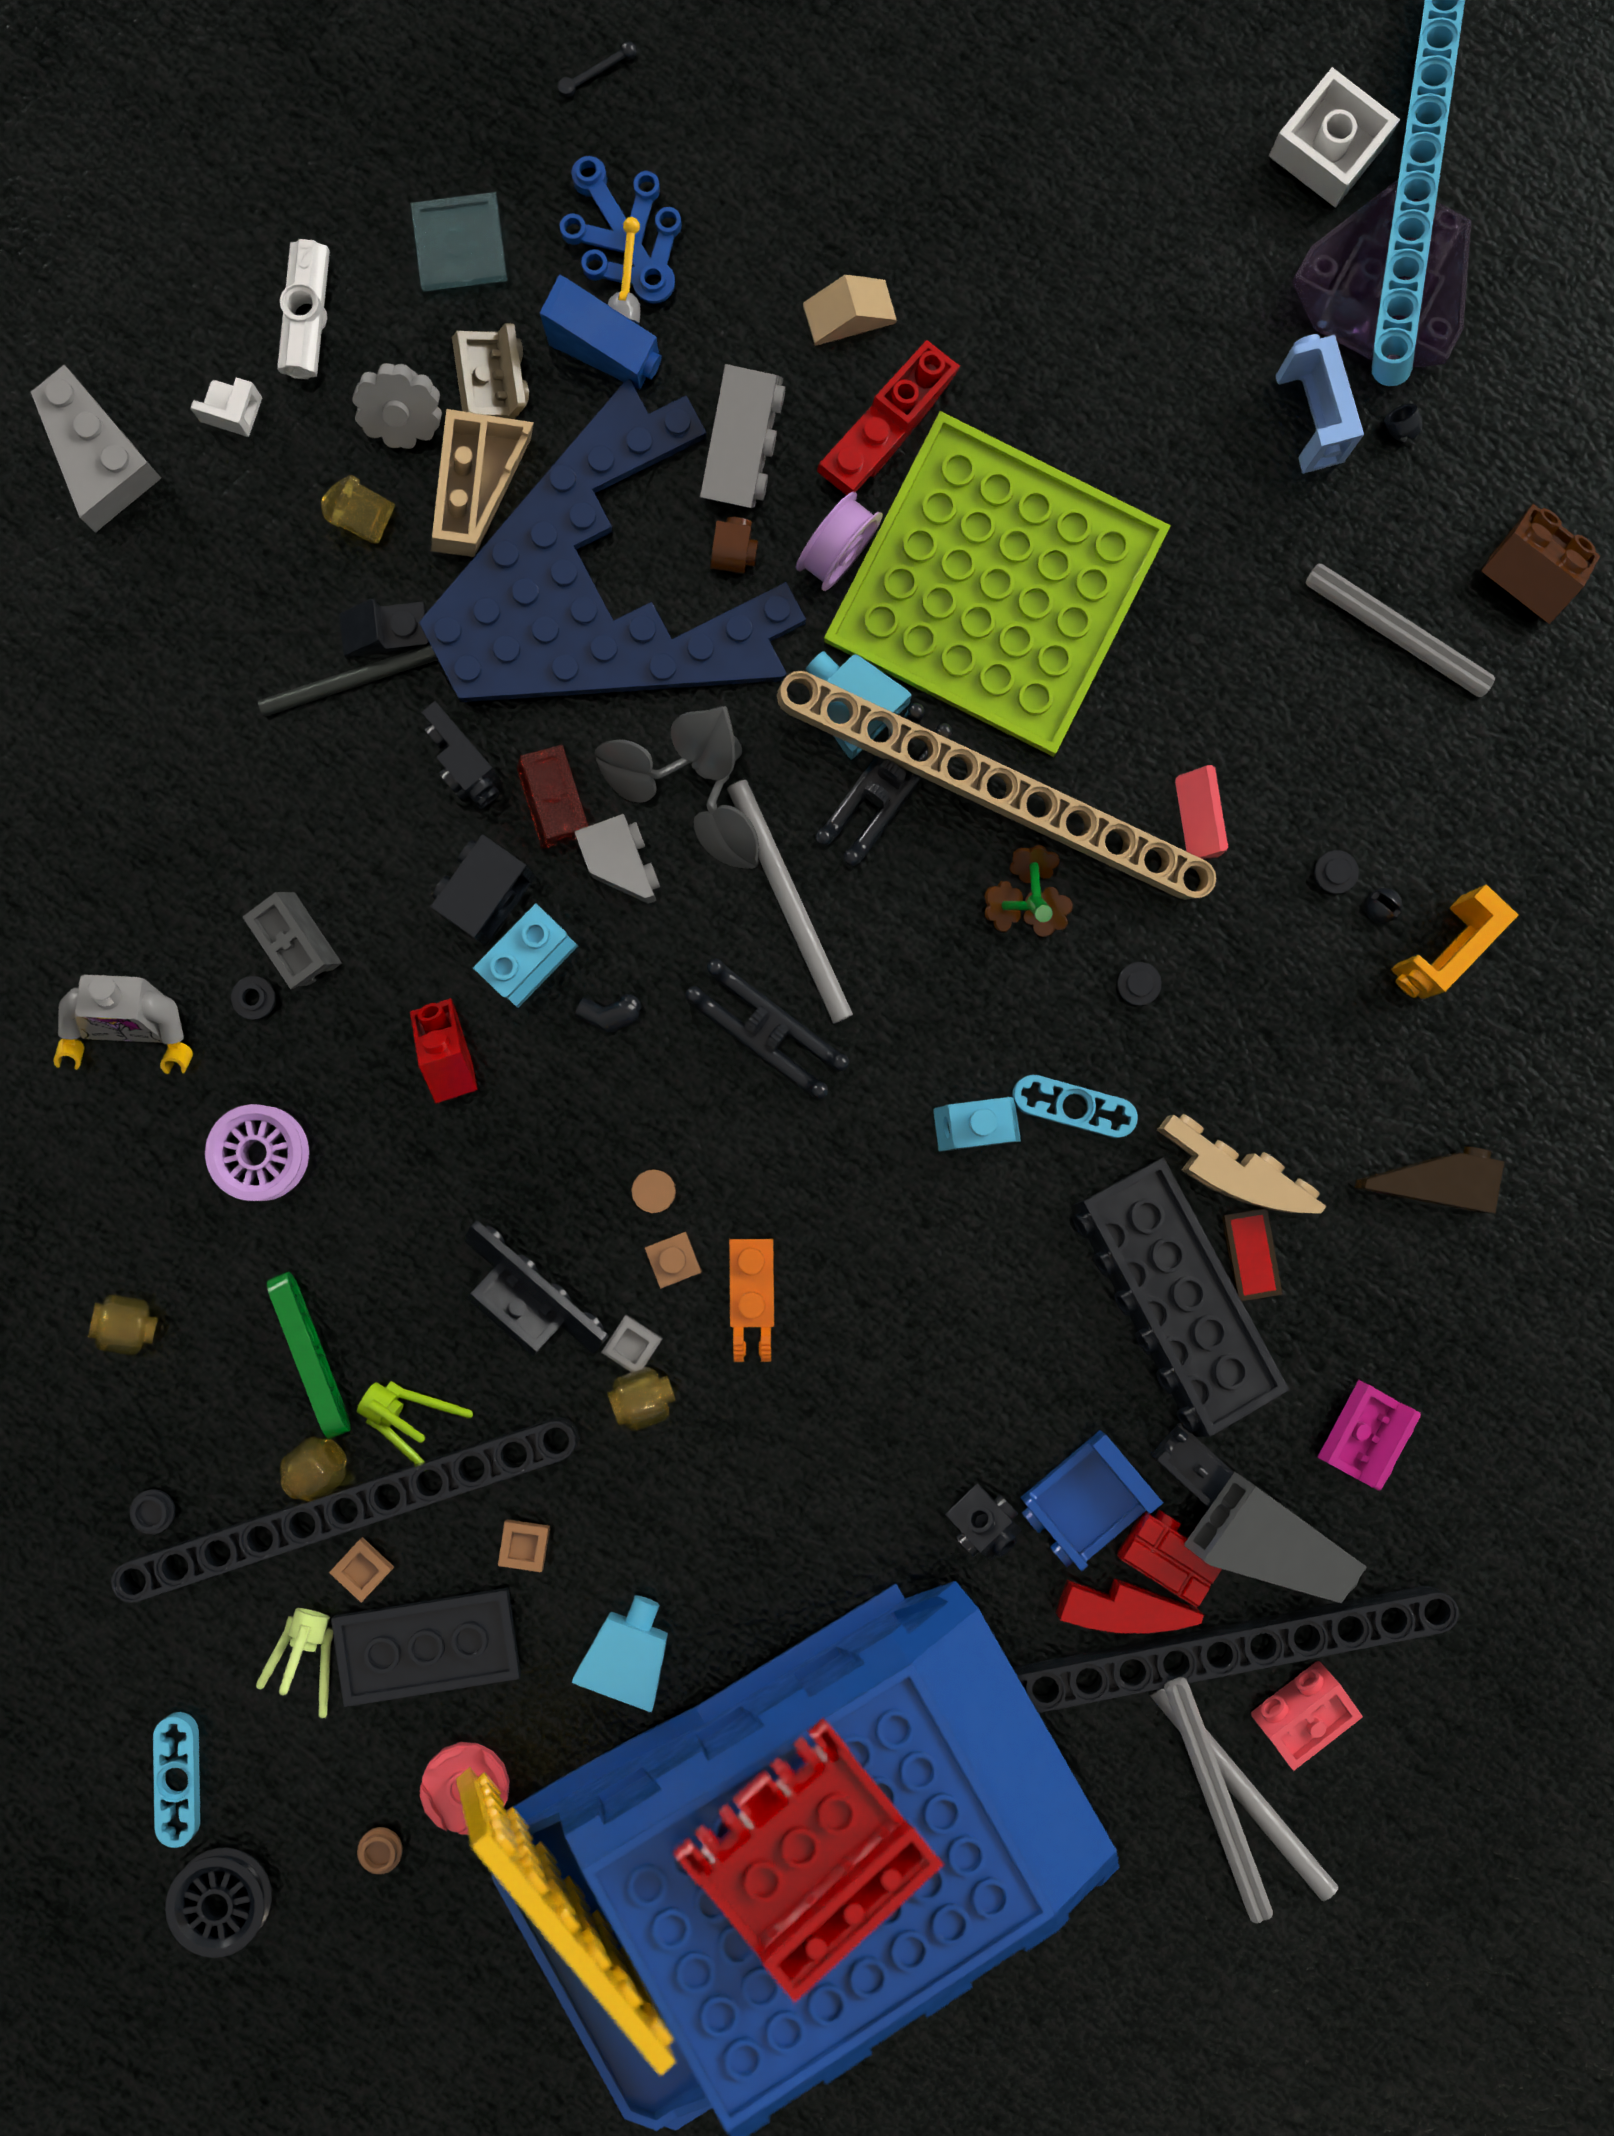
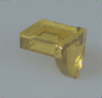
M353 475L341 479L322 498L321 508L324 518L337 527L342 526L370 543H379L395 504L359 484L360 480Z

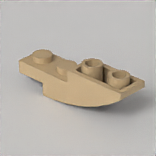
M1182 1114L1180 1118L1175 1115L1167 1116L1157 1129V1131L1191 1155L1182 1171L1225 1196L1253 1206L1289 1213H1322L1326 1208L1323 1203L1317 1200L1320 1193L1314 1187L1299 1178L1294 1183L1281 1173L1285 1167L1275 1158L1265 1152L1260 1157L1257 1154H1247L1242 1162L1238 1163L1236 1159L1239 1154L1220 1140H1217L1215 1144L1211 1143L1201 1135L1204 1128L1185 1114Z

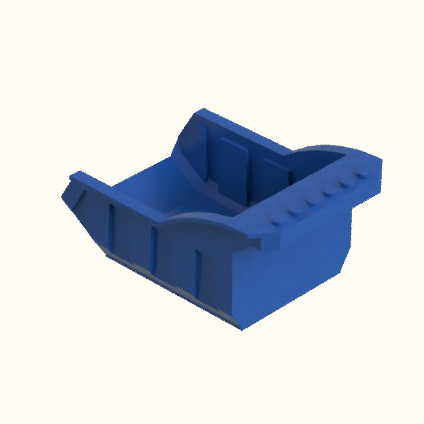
M953 1581L908 1598L903 1597L897 1584L890 1586L696 1707L620 1744L513 1806L528 1824V1831L533 1837L531 1842L537 1845L542 1841L558 1862L556 1865L562 1873L560 1877L564 1880L570 1875L586 1896L584 1899L591 1908L589 1912L592 1914L598 1909L614 1930L612 1933L619 1942L618 1947L623 1946L665 2020L667 2024L665 2026L674 2038V2041L669 2046L676 2063L661 2076L492 1871L491 1874L494 1884L624 2119L656 2131L664 2126L676 2131L713 2107L730 2136H749L770 2122L769 2115L822 2080L825 2084L829 2083L871 2055L872 2047L920 2015L930 2016L973 1987L971 1982L1020 1949L1027 1952L1057 1932L1070 1919L1068 1914L1094 1887L1103 1885L1119 1869V1862L1113 1843L980 1610L959 1584ZM824 1718L850 1749L849 1752L903 1818L914 1827L944 1866L794 2003L765 1968L747 1941L703 1887L694 1881L672 1852L687 1838H690L700 1850L704 1845L694 1832L702 1825L706 1829H710L718 1840L724 1837L730 1830L721 1820V1815L718 1811L727 1804L738 1816L742 1810L732 1798L762 1771L765 1770L770 1778L776 1782L780 1777L770 1764L777 1758L785 1761L794 1773L802 1767L805 1762L797 1754L796 1747L793 1744L802 1737L813 1749L817 1744L807 1731Z

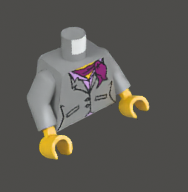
M83 975L80 978L79 988L71 989L60 1001L58 1036L62 1039L58 1042L53 1060L57 1068H60L63 1056H69L75 1060V1070L80 1067L84 1044L77 1038L81 1036L83 1039L159 1042L167 1044L168 1048L160 1062V1068L164 1073L169 1074L174 1062H177L181 1067L182 1073H185L192 1059L193 1051L189 1046L180 1042L184 1039L177 1005L171 998L164 996L145 979L124 976Z

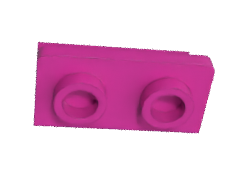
M1358 1380L1318 1458L1380 1491L1392 1473L1393 1467L1405 1444L1412 1435L1414 1427L1420 1418V1413L1369 1384Z

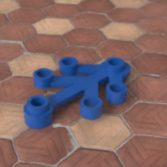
M582 157L572 167L574 186L580 194L593 197L612 231L587 225L578 214H568L560 222L562 238L565 242L572 245L585 243L625 253L627 233L623 229V223L626 217L606 186L607 176L605 167L596 157ZM586 168H594L596 170V173L591 177H584L581 174L582 170ZM643 171L637 174L634 179L636 197L630 217H634L639 221L640 230L635 234L632 261L634 267H632L630 285L633 286L636 295L641 300L647 303H660L670 297L675 287L674 273L667 264L674 237L681 231L682 224L679 212L672 207H664L657 212L655 223L658 236L650 258L642 246V241L652 203L660 193L658 177L654 173ZM644 182H651L654 185V188L649 192L639 189L640 185ZM665 218H673L676 221L675 225L670 228L663 227L661 222ZM572 224H577L581 227L580 231L576 234H569L566 232V229ZM589 250L583 255L581 263L587 278L595 281L603 278L622 283V264L608 262L605 254L599 250ZM592 260H599L603 263L598 270H590L587 266ZM655 274L660 276L661 281L656 285H650L646 282V278L649 275Z

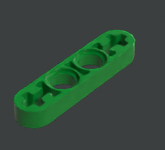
M288 1271L268 1279L267 1288L322 1432L327 1439H332L349 1432L351 1424L347 1410L294 1276Z

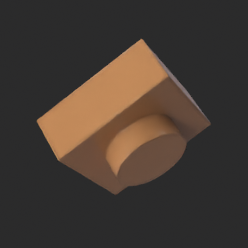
M687 1232L645 1247L660 1289L702 1272Z
M506 1520L504 1522L498 1566L542 1572L550 1526Z
M362 1537L329 1573L360 1602H363L391 1572L394 1566Z

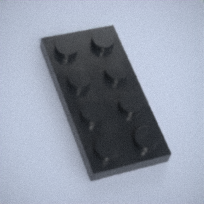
M509 1588L334 1615L331 1618L344 1707L516 1680L521 1677Z

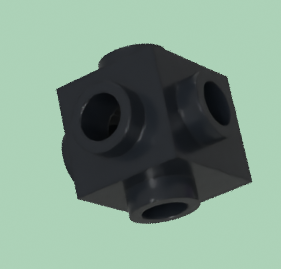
M978 1484L946 1513V1516L961 1531L955 1538L973 1557L980 1552L992 1561L996 1556L1002 1557L1006 1555L1016 1545L1018 1540L1016 1536L1022 1531L1013 1521L1018 1512L1005 1498L999 1495L996 1499H993Z

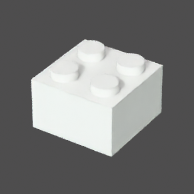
M1332 67L1279 132L1269 157L1336 208L1388 143L1400 119Z

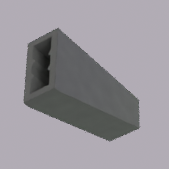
M1234 1472L1184 1544L1185 1547L1210 1566L1338 1603H1342L1349 1592L1356 1587L1360 1576L1367 1568L1236 1472Z

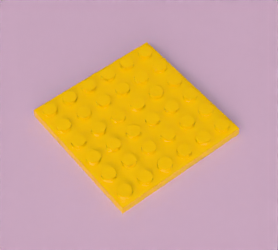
M469 1767L456 1778L472 1848L661 2076L676 2063L669 2046L674 2041V2038L666 2028L665 2020L623 1946L618 1947L619 1942L612 1933L614 1932L612 1926L598 1909L592 1914L589 1912L591 1908L584 1899L586 1897L584 1892L570 1875L564 1880L560 1877L562 1873L556 1865L558 1862L542 1841L537 1845L531 1842L533 1837L528 1831L529 1826L514 1807H511L508 1811L503 1808L504 1802L499 1796L501 1792L485 1772L478 1777Z

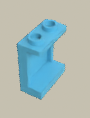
M535 903L473 968L504 998H508L519 1008L578 945Z

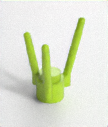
M390 1381L386 1388L377 1382L373 1383L357 1408V1412L367 1418V1424L383 1434L414 1464L424 1462V1460L390 1426H395L419 1443L425 1440V1436L398 1417L404 1405L398 1401L399 1398L465 1418H472L473 1412L469 1409L404 1389Z

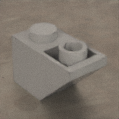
M624 814L575 831L587 868L593 879L648 904L656 901L653 889L659 888L660 885L652 863L643 865L637 849L645 847L636 822L628 825Z

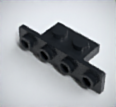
M475 1221L470 1226L464 1241L494 1267L467 1298L472 1304L532 1356L541 1349L560 1326L591 1353L594 1354L608 1338V1335L603 1331L601 1322L595 1316L588 1312H581L570 1302V1297L563 1288L554 1283L549 1284L537 1273V1268L530 1259L523 1255H516L505 1245L503 1237L490 1226L484 1227L478 1221Z

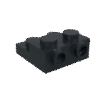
M434 701L422 711V714L430 723L424 730L442 751L437 756V759L445 768L438 774L461 801L469 796L482 809L500 794L498 788L503 785V782L483 756Z

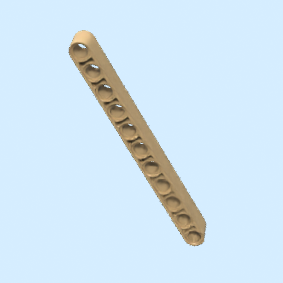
M804 671L792 672L786 676L778 689V704L787 714L882 759H889L903 769L1177 898L1186 900L1204 897L1215 887L1216 873L1212 865L1207 861L815 675ZM792 683L805 685L810 693L809 702L802 705L794 704L787 696V687ZM836 701L845 704L849 710V720L842 724L834 723L830 720L827 713L828 704ZM878 720L886 724L889 730L886 742H875L869 737L867 731L869 722ZM911 739L922 740L927 745L928 756L925 761H915L909 756L907 746ZM950 758H960L967 765L968 772L964 780H956L949 775L947 764ZM991 776L1000 777L1006 784V794L1002 799L992 797L987 790V782ZM1031 794L1040 796L1045 802V812L1040 818L1032 816L1027 810L1026 803ZM1070 813L1078 814L1084 821V830L1080 836L1072 835L1066 828V819ZM1110 831L1118 833L1123 841L1122 850L1117 855L1108 851L1105 845L1106 836ZM1150 849L1155 850L1161 857V867L1156 873L1149 871L1145 866V854ZM1188 868H1193L1197 871L1200 878L1199 886L1194 891L1186 888L1183 881L1184 873Z

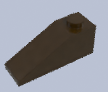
M1464 1147V1153L1447 1154L1356 1180L1355 1189L1479 1213H1495L1505 1161L1490 1159L1491 1151Z

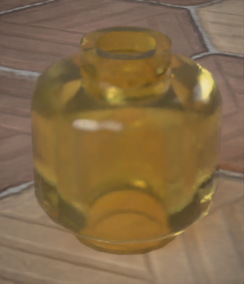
M109 1295L102 1304L95 1303L88 1338L95 1339V1346L100 1351L134 1356L140 1352L143 1342L152 1344L157 1318L149 1316V1305L142 1299Z
M645 1367L616 1378L613 1382V1391L608 1392L618 1425L625 1424L631 1431H638L665 1421L669 1417L668 1403L676 1401L668 1377L658 1378L656 1371L650 1367Z
M319 1437L305 1439L286 1454L280 1462L281 1486L291 1498L300 1499L304 1502L328 1495L341 1485L346 1477L347 1458L345 1453L331 1439Z

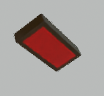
M1267 1208L1222 1215L1234 1288L1241 1301L1283 1295Z

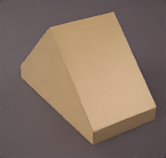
M843 275L803 303L815 346L892 325L897 321L886 282L881 279Z

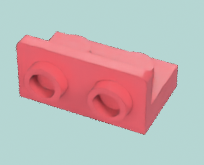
M1320 1661L1315 1662L1302 1671L1296 1678L1251 1712L1252 1718L1293 1771L1363 1718L1340 1683Z

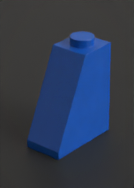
M561 275L558 276L540 311L549 346L623 382L630 379L633 386L640 390L646 377L652 379L655 376L662 356L658 354L657 337Z

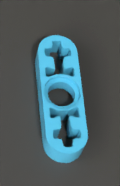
M1029 1075L1022 1078L1013 1089L1012 1097L1015 1099L1016 1107L1028 1115L1111 1138L1127 1136L1137 1125L1138 1115L1135 1107L1129 1101L1039 1075ZM1032 1083H1036L1039 1085L1038 1092L1048 1096H1053V1087L1061 1089L1054 1103L1055 1114L1047 1112L1050 1103L1037 1101L1033 1107L1028 1106L1027 1098L1021 1095L1022 1089H1029ZM1070 1094L1082 1096L1087 1103L1086 1113L1080 1119H1071L1063 1111V1101ZM1095 1099L1103 1102L1099 1107V1110L1113 1112L1117 1106L1121 1107L1122 1115L1128 1118L1127 1124L1119 1125L1117 1130L1111 1129V1121L1101 1117L1096 1118V1126L1089 1124L1095 1113Z
M176 1712L164 1718L156 1726L153 1734L155 1834L162 1844L172 1848L181 1847L188 1843L200 1827L199 1729L193 1717L183 1712ZM174 1724H177L178 1731L186 1733V1737L178 1743V1756L187 1754L188 1758L175 1757L166 1760L165 1756L169 1757L175 1752L174 1738L167 1737L166 1732L173 1728ZM180 1768L187 1774L188 1785L185 1790L174 1791L168 1787L165 1776L169 1769ZM188 1799V1803L184 1802L179 1807V1820L183 1823L187 1822L188 1825L179 1835L176 1834L175 1827L168 1826L167 1822L176 1814V1802ZM166 1801H167V1802H175V1803H172V1804H170V1805H167V1804H166Z

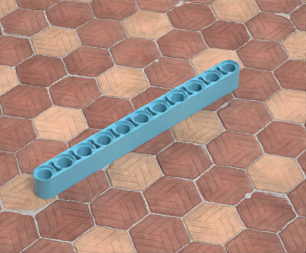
M1425 0L1372 361V374L1374 378L1386 386H1397L1405 382L1412 371L1465 0ZM1412 199H1419V200H1422V201L1414 202V201H1410V200H1412ZM1410 237H1411V238H1415V239H1417V240L1408 241V240H1405V238H1410ZM1407 276V277H1410V278H1412V279H1410V280H1401V279H1398V277ZM1396 315L1405 316L1406 319L1397 320L1393 319L1392 317ZM1394 354L1400 356L1401 358L1397 360L1387 359L1385 356Z

